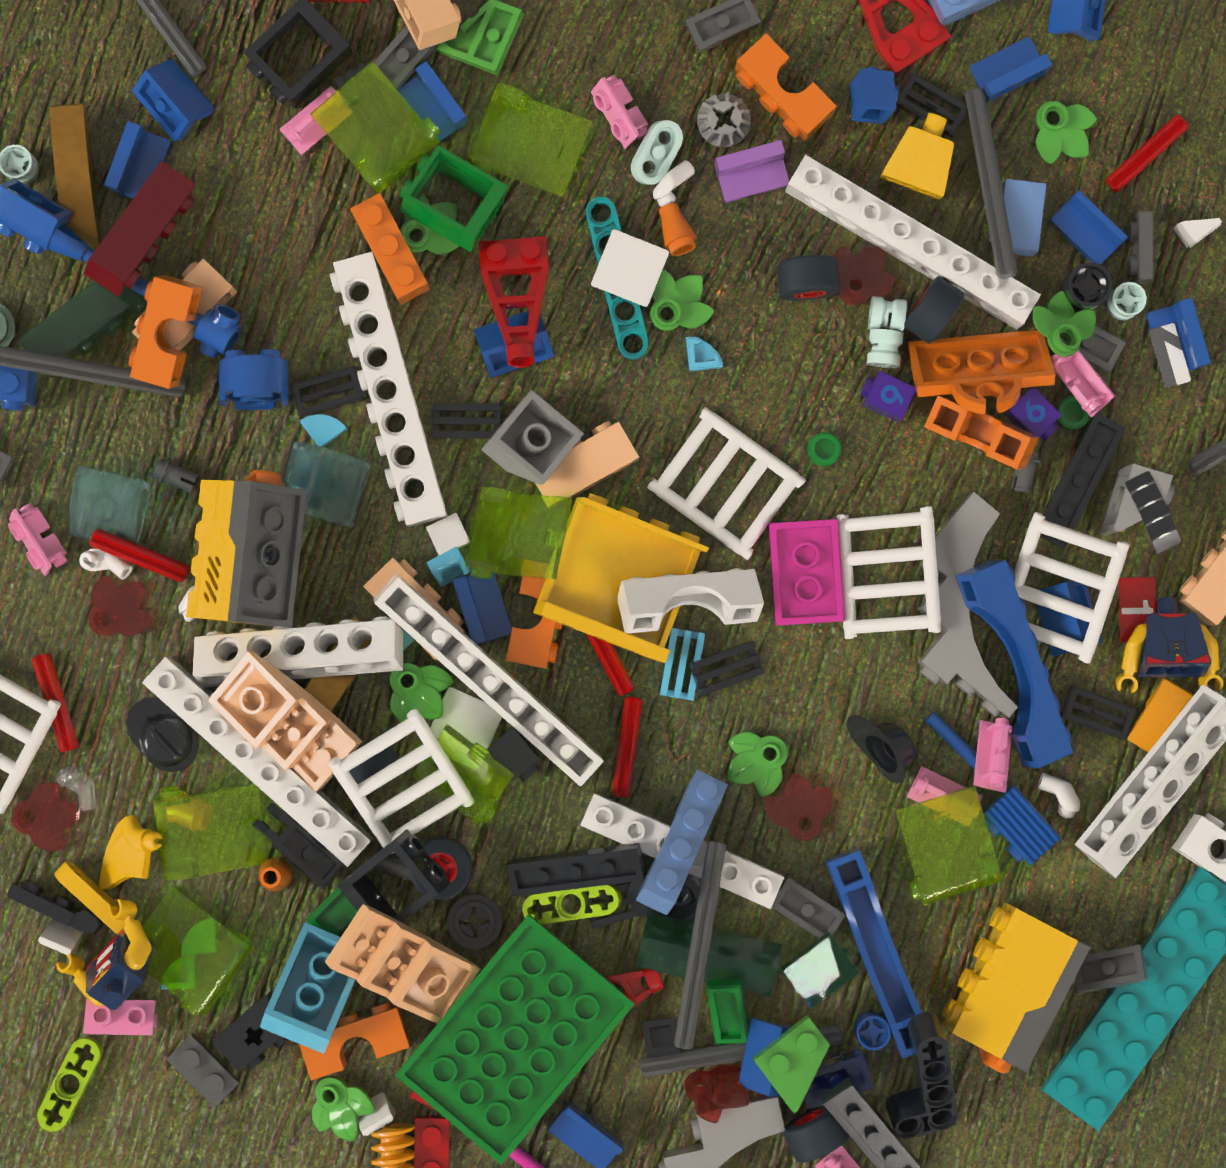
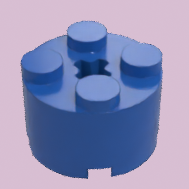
M242 350L226 351L225 358L219 361V404L227 407V401L234 402L235 409L238 410L274 409V402L282 401V407L288 405V362L281 358L280 351L262 350L260 355H246V352Z

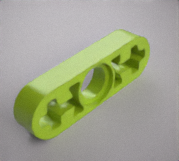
M615 884L538 893L529 896L524 901L522 912L524 917L530 914L542 925L605 916L613 913L620 907L622 893ZM603 890H605L607 895L613 896V901L608 903V908H605L604 902L591 904L590 908L592 911H588L589 898L600 896ZM574 894L580 899L581 908L577 913H570L565 909L563 901L566 895ZM537 900H539L541 905H549L555 902L556 909L547 910L540 917L538 912L532 911V906L537 904Z
M85 1036L71 1045L37 1113L38 1123L46 1131H59L71 1120L103 1056V1047L96 1038ZM87 1044L90 1045V1053L94 1055V1058L89 1057L83 1063L81 1069L70 1067V1062L75 1066L82 1056V1053L78 1051V1047L84 1048ZM72 1074L78 1078L80 1085L77 1092L67 1093L63 1090L61 1080L64 1075ZM60 1099L71 1101V1105L65 1102L59 1110V1115L63 1117L62 1120L58 1119L54 1123L49 1121L51 1115L46 1112L47 1110L55 1108Z

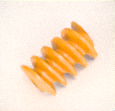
M406 1123L386 1124L381 1129L371 1133L372 1137L381 1139V1143L371 1146L372 1151L381 1153V1157L371 1160V1164L381 1168H415L413 1164L406 1162L415 1157L414 1151L406 1148L413 1145L415 1139L413 1136L405 1134L413 1131L415 1126Z

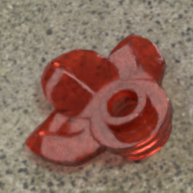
M840 247L836 251L834 257L838 262L840 280L838 294L845 303L860 305L866 302L869 297H884L892 291L897 279L883 272L885 256L880 247H866L859 251L857 255L845 247ZM850 284L859 285L861 290H852Z
M105 575L93 586L91 599L94 607L89 613L88 622L90 628L96 634L111 636L119 632L127 636H133L145 631L153 622L150 615L140 610L145 599V585L142 582H128L116 587L113 580ZM104 613H109L112 616V622L108 626H104L101 623V617Z
M796 773L789 777L783 791V797L768 796L764 798L765 810L770 820L777 826L788 828L790 834L800 841L812 840L819 834L822 826L821 820L830 813L833 804L829 787H822L813 791L809 782ZM804 817L809 818L811 821L810 828L805 831L801 830L798 826L799 820Z
M44 783L33 789L29 799L17 804L12 812L14 827L23 834H29L37 847L48 851H59L65 848L62 830L74 825L82 815L81 811L73 803L59 800L60 786L58 783ZM28 810L35 813L36 818L33 823H28L25 820V813Z
M720 1065L710 1072H693L686 1078L684 1084L685 1093L694 1102L695 1112L699 1117L708 1122L717 1123L721 1117L722 1109L741 1108L749 1105L746 1090L739 1083L740 1067Z

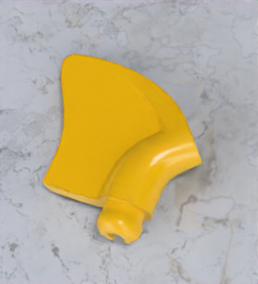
M135 815L124 817L115 827L107 845L100 873V889L110 890L133 877L147 879L151 852L158 850L162 846V844H158V839H163L161 834L151 829H144Z

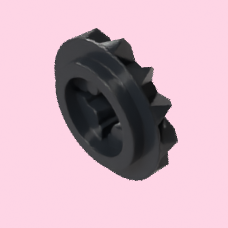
M478 894L464 896L457 900L449 911L447 919L448 930L452 938L465 948L481 949L487 947L500 934L502 928L501 912L499 907L487 896ZM473 907H476V912H478L480 918L490 919V922L479 925L477 936H474L471 925L460 923V921H465V919L471 917Z

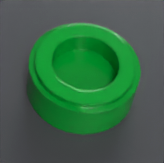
M1074 395L1062 399L1056 406V410L1062 415L1057 422L1067 430H1077L1085 426L1090 419L1089 414L1081 408V404Z
M821 432L814 435L807 445L809 459L820 467L834 464L842 452L839 439L829 432Z

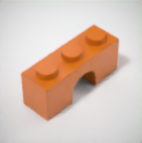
M765 33L736 61V77L747 89L752 87L761 96L759 101L767 111L772 114L776 111L784 120L782 124L789 134L794 138L800 136L806 141L834 114L837 106L814 82L800 93H789L780 87L777 76L788 65L790 57Z
M381 193L350 208L399 304L402 305L429 291V285Z
M167 275L155 276L153 281L151 280L148 283L145 291V300L148 301L145 314L141 315L137 324V334H140L137 347L133 348L129 357V367H132L131 378L167 389L179 386L187 352L177 350L167 342L165 329L171 319L182 322L196 319L204 286Z
M948 395L937 396L924 426L953 441H961L986 452V456L1015 469L1026 468L1039 439V436L986 412L984 415L968 411Z
M526 560L519 594L538 600L551 564ZM542 617L540 623L534 628L520 629L512 627L506 661L547 669L548 662L555 663L559 643L552 642L555 629L561 630L563 624Z
M387 1001L370 1007V1014L358 1017L357 1012L340 1017L324 1054L299 1044L310 1080L312 1081L344 1070L347 1066L343 1052L344 1043L353 1037H362L368 1040L373 1046L376 1058L410 1048L412 1040L401 1008L395 1005L391 1006L390 1002Z

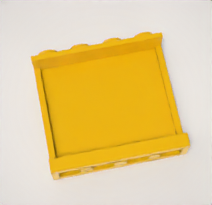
M589 493L588 498L577 497L533 613L652 660L666 663L670 650L666 649L665 645L680 606L671 609L664 615L658 631L625 634L617 602L621 582L633 577L653 578L662 577L667 574H692L700 552H707L709 547L699 544L700 537L691 533L681 531L679 536L669 532L670 525L655 519H651L649 523L638 519L640 513L632 509L620 506L618 511L607 506L609 501L600 496Z

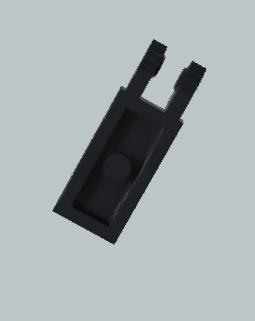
M271 802L266 809L273 818L286 826L283 831L277 835L264 821L259 819L252 826L272 842L271 846L320 889L324 890L345 864L295 819L290 818Z
M25 879L23 883H13L7 893L8 898L67 926L84 931V933L97 932L98 929L100 930L104 926V922L88 908L81 911L73 907L75 903L73 900L59 894L51 897L42 892L43 886Z

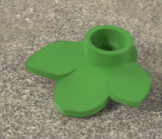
M1058 101L1044 103L1036 114V124L1040 131L1035 143L1041 158L1051 165L1058 159L1060 153L1071 158L1087 157L1089 143L1084 130L1091 127L1097 121L1095 115L1087 107L1079 104L1066 107ZM1055 114L1058 118V123L1050 124L1047 121V115Z
M422 194L419 200L430 206L428 199ZM441 202L431 205L432 208L456 221L458 208L455 203ZM405 214L406 222L401 226L400 232L411 252L420 253L428 250L434 254L443 255L459 247V245ZM414 231H420L423 234L422 239L418 242L410 239V235Z
M666 270L661 272L652 294L654 303L650 310V318L655 327L663 331H671L678 326L694 329L700 327L711 318L714 310L710 306L699 302L703 290L702 276L690 275L680 278L675 282ZM663 309H670L673 312L672 319L664 320L660 315Z
M1063 291L1054 295L1049 300L1046 308L1041 306L1033 308L1035 327L1047 338L1051 350L1059 356L1068 357L1078 351L1081 341L1090 338L1094 332L1096 324L1095 311L1087 309L1075 313ZM1060 337L1065 339L1066 344L1061 341Z
M403 663V670L391 671L389 678L390 686L394 691L390 700L392 713L401 722L408 719L407 714L413 709H417L423 718L440 719L443 715V702L439 692L453 684L452 677L444 669L433 664L419 668L412 663ZM405 674L413 676V682L409 686L401 684V678Z
M751 731L741 732L729 740V745L738 755L729 765L728 780L738 784L754 782L761 797L773 793L783 779L781 766L788 758L786 742L776 735L760 737ZM768 747L774 748L777 753L776 757H767L765 749Z
M326 1076L316 1085L315 1095L317 1101L312 1107V1120L319 1132H322L331 1127L339 1138L354 1141L358 1133V1116L370 1115L376 1111L371 1098L362 1088L348 1086L346 1081L338 1076ZM327 1090H331L334 1093L335 1099L328 1094Z

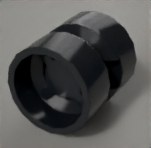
M1093 262L1083 263L1064 278L1059 291L1064 292L1076 313L1087 309L1094 310L1110 296L1113 287L1112 277L1108 270L1100 264Z

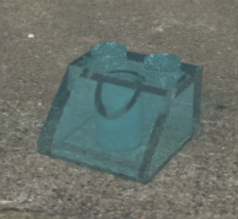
M294 441L283 483L285 487L307 490L305 516L353 528L371 463L321 446Z
M78 466L70 497L69 535L90 540L93 532L96 529H101L138 544L152 484L134 478Z

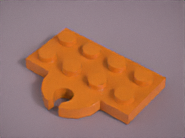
M1038 330L935 339L930 344L924 340L908 341L907 352L918 397L952 394L956 403L964 409L985 415L986 399L983 398L984 396L996 397V409L998 413H1002L1017 403L1020 398L1021 388L1055 385V371L1045 336Z

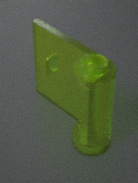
M373 61L310 113L377 194L381 193L440 142L436 136L441 131L428 116L424 120L418 116Z
M498 83L468 161L489 175L494 172L564 198L593 121L532 100L525 92L513 86Z
M481 487L465 568L471 570V576L481 579H491L492 574L556 579L572 498L524 495L500 488Z
M447 724L437 740L474 799V803L470 807L462 805L457 810L477 825L481 820L488 823L499 809L494 804L514 777V774L490 757V752L477 742L473 744ZM430 756L419 764L412 776L420 781L439 768ZM447 781L432 789L433 792L444 800L455 794Z
M249 784L193 795L180 791V788L177 786H169L159 789V794L153 797L156 828L163 838L158 839V843L162 844L159 851L164 879L183 880L262 865L267 860L265 837L252 826L257 819L263 821L259 787L257 785Z
M975 786L895 810L914 871L912 873L913 880L908 882L914 901L920 900L922 905L925 906L1002 882L1001 871Z
M174 886L170 887L143 926L148 939L155 942L147 973L183 1001L181 1004L182 1008L194 1016H198L200 1013L207 1015L255 947L254 943L246 936L231 927L222 925Z

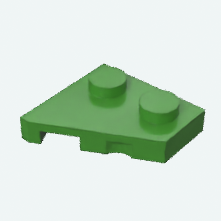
M489 0L479 9V12L474 17L468 18L459 26L461 30L457 32L456 38L448 40L446 43H440L437 51L442 55L498 76L524 13L521 9L503 2Z
M806 1015L752 1057V1059L791 1111L796 1113L830 1044Z

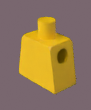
M928 113L922 130L909 126L882 171L880 178L940 200L945 193L954 142L941 137L947 119L933 113Z

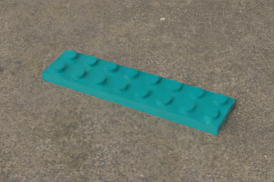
M1201 867L1197 868L1142 945L1148 981L1112 988L1040 1088L1097 1131L1103 1126L1226 953V885Z

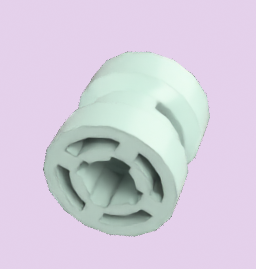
M13 144L1 151L0 170L10 180L15 178L25 185L37 178L40 168L38 160L25 147Z
M1135 282L1122 283L1106 299L1108 313L1117 320L1125 321L1131 319L1141 312L1146 305L1147 297L1145 290Z
M872 296L868 317V330L888 328L903 332L907 300L895 299L891 302L885 301L883 297Z
M871 329L869 342L873 347L867 354L866 364L881 368H900L901 356L897 348L903 343L904 333L888 329Z

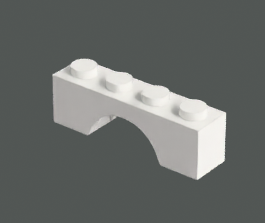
M739 568L712 573L700 571L688 575L667 574L662 577L653 578L633 577L628 580H622L617 597L625 634L658 631L664 615L671 609L681 605H697L707 608L715 613L724 625L757 622L764 605L755 569L742 570Z

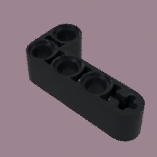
M930 1012L919 1013L912 1017L908 1023L917 1088L896 1093L886 1102V1110L894 1133L901 1139H911L949 1129L955 1125L958 1119L948 1043L937 1016Z

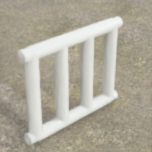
M705 407L700 415L702 420L660 478L651 481L647 488L735 553L749 560L754 551L752 549L754 543L793 489L802 486L806 479L718 414ZM714 428L729 440L685 500L669 487L711 429ZM739 448H741L757 460L715 518L712 519L700 511L697 506ZM769 468L784 480L743 537L739 539L724 527L765 470Z
M932 506L920 508V512L849 518V515L838 514L836 517L838 522L845 639H853L859 633L928 629L929 632L940 633L941 613ZM921 526L922 546L852 552L851 532ZM923 560L924 581L854 586L853 566ZM925 594L927 615L856 620L855 600Z
M1034 512L1014 570V584L1018 596L1021 599L1089 622V626L1083 642L1028 623L1029 627L1036 635L1038 641L1079 655V660L1089 664L1108 614L1130 544L1120 541L1114 544L1046 521V516L1039 512ZM1041 533L1111 557L1105 577L1035 553ZM1030 566L1099 589L1100 593L1095 608L1091 609L1024 585Z
M0 674V690L41 713L33 731L0 714V730L25 743L17 761L0 753V769L9 773L0 791V814H4L54 721L61 703L50 699L48 702Z
M413 709L407 714L408 719L340 760L339 757H334L328 763L333 774L383 848L406 829L414 835L462 805L470 807L474 803L469 789L417 709ZM414 731L417 733L423 745L361 783H356L349 772L351 769ZM431 756L439 768L437 771L375 809L372 807L366 795ZM445 781L448 782L455 794L389 833L382 822L383 819Z

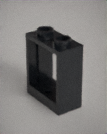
M298 0L244 51V54L249 61L246 64L249 71L259 81L265 77L272 85L269 91L282 105L288 101L295 109L344 63L353 52L350 44L307 0ZM301 18L331 51L290 89L260 56Z
M406 829L346 877L337 887L357 911L365 904L400 922H404L436 897L451 882L446 878L444 869L426 853L421 840ZM392 852L398 855L426 890L423 895L398 914L365 875Z

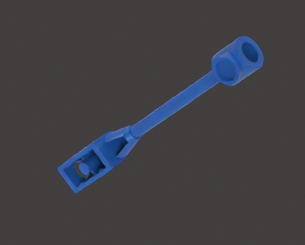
M15 178L0 184V234L12 237L15 232L26 238L24 247L36 254H42L45 249L48 252L53 251L79 261L88 262L94 250L67 227L72 216L71 211ZM139 278L132 289L145 297L148 282ZM222 304L215 305L214 309H209L205 315L197 312L196 319L188 321V323L197 327L194 338L202 342L199 350L212 358H217L219 353L225 356V352L231 350L235 345L242 330V326L237 324L240 319L239 313Z

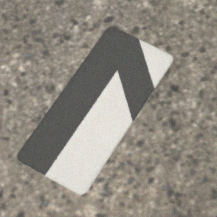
M1172 323L1149 330L1165 387L1169 388L1190 382V374L1175 324Z

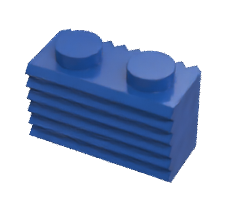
M1010 785L1006 789V793L1002 792L981 811V814L986 818L982 824L995 838L1001 835L1008 842L1009 845L1005 847V850L1017 863L1023 860L1025 863L1032 865L1061 839L1059 834L1016 786Z

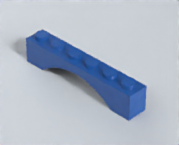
M991 560L955 575L966 607L981 616L995 630L1012 660L1018 691V708L1012 738L1022 766L1041 768L1072 754L1071 735L1062 722L1059 713L1060 704L1055 694L1052 693L1048 682V669L1040 659L1037 650V638L1027 622L1025 616L1026 606L1018 596L1012 568L1007 564L1006 560Z
M854 848L824 861L882 1013L889 1024L897 1052L902 1058L912 1055L908 1023L912 1017L922 1013L894 946L861 851Z

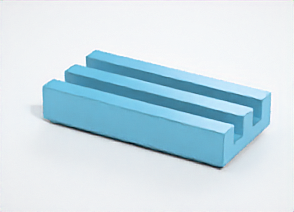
M676 628L671 629L668 644L670 653L664 667L660 695L694 701L696 684L692 672L688 692H681L690 639H697L693 661L699 660L703 650L704 633ZM677 636L684 637L675 689L668 690Z

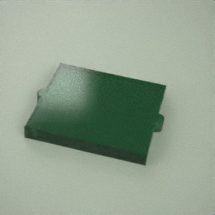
M829 932L781 967L793 984L792 990L795 993H800L811 1009L859 973L847 957L848 951L845 948H840Z

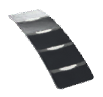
M1146 471L1126 481L1125 486L1139 511L1156 553L1159 554L1179 544L1181 540L1173 519L1150 472Z

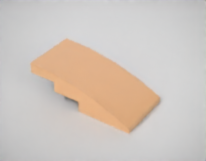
M253 651L246 653L208 700L255 749L262 746L285 770L293 768L315 792L321 790L334 775L328 765L329 761L334 757H339L340 760L354 752L363 742L309 692Z
M365 904L361 906L325 960L330 969L357 980L362 987L387 997L393 1005L437 1024L480 971L476 964L451 949Z

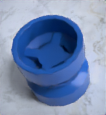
M870 1011L861 1013L853 1024L854 1035L864 1048L879 1050L888 1044L891 1030L889 1024L880 1014Z

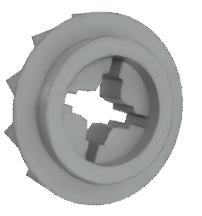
M729 92L714 94L704 101L697 115L699 132L707 142L714 146H734L741 142L749 132L751 125L750 109L743 102L742 98L731 95ZM732 109L730 121L733 123V126L724 124L715 130L719 119L715 112L724 115Z

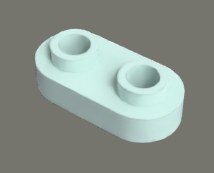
M662 120L650 126L631 162V172L636 181L641 184H657L666 175L683 141L682 130L678 124L670 120ZM660 132H664L666 135V141L663 144L658 139ZM646 161L650 164V171L647 174L643 171V164Z

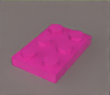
M837 519L769 523L775 626L843 622L844 611Z

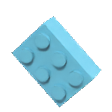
M304 922L264 1012L260 1028L320 1053H325L355 982V979L330 969L325 963V960L341 937Z

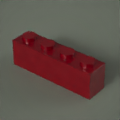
M161 161L93 252L83 274L118 297L126 287L132 289L142 275V272L139 270L144 262L150 265L159 252L160 247L157 246L159 240L162 237L168 240L178 223L174 220L180 213L185 216L193 205L195 198L191 194L196 183Z

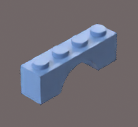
M699 770L695 772L687 785L670 829L647 873L636 901L665 915L670 912L677 901L728 784Z

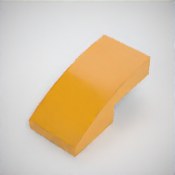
M1164 677L1145 703L1144 711L1129 730L1127 740L1149 752L1194 694Z

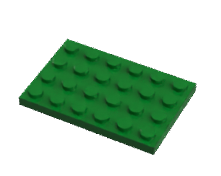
M528 914L395 1076L502 1165L634 1006L635 1002L533 916Z

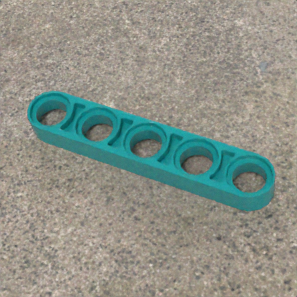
M606 197L592 199L586 208V219L598 265L603 255L599 248L600 241L603 238L610 237L614 229L622 232L616 207ZM598 204L606 205L611 211L610 218L605 222H597L592 218L591 211ZM604 291L620 354L629 360L642 358L648 349V337L640 305ZM628 302L633 305L635 309L634 316L629 320L623 321L619 319L615 314L618 304ZM637 335L642 339L643 347L639 352L629 353L625 350L623 342L627 336Z

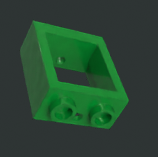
M438 145L432 155L426 153L417 168L419 174L415 180L408 179L400 193V197L403 198L401 212L467 251L472 252L504 203L509 186ZM437 172L442 173L484 198L466 227L419 200Z

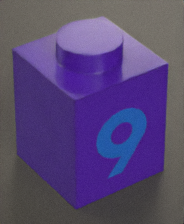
M879 371L875 378L868 376L860 395L865 397L862 406L891 420L900 422L916 388Z
M1035 387L1029 388L1013 407L1003 413L1015 426L1041 437L1044 441L1057 430L1059 426L1055 422L1062 416Z

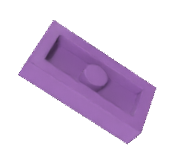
M782 140L715 159L714 166L726 203L787 187L789 178L783 160L785 151Z

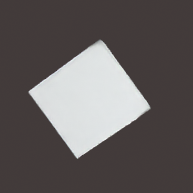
M1220 218L1183 221L1173 229L1187 248H1191L1221 226L1222 221Z
M457 513L426 527L438 555L456 546L460 549L471 543Z
M52 919L40 935L38 941L42 945L69 955L77 951L84 931H79Z
M384 1092L371 1098L376 1108L374 1113L358 1116V1123L363 1136H368L393 1121L396 1111Z

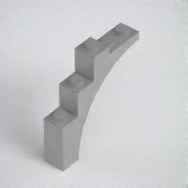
M972 492L935 534L938 575L943 578L938 583L940 623L943 632L918 660V663L923 667L920 671L921 674L935 685L939 681L943 684H948L955 676L958 678L955 684L969 696L976 693L982 698L984 702L981 706L991 715L998 718L1001 714L1003 717L1010 718L1018 706L998 687L983 663L974 641L969 609L966 607L955 576L974 567L976 556L985 535L1000 515L997 510L979 495ZM926 599L917 609L923 615H927Z
M761 1094L695 1109L697 1119L691 1120L695 1141L702 1139L703 1143L664 1151V1162L658 1163V1167L719 1168L735 1153L759 1139L784 1132L785 1128L778 1097H769Z

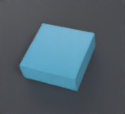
M457 546L426 562L440 587L470 572Z

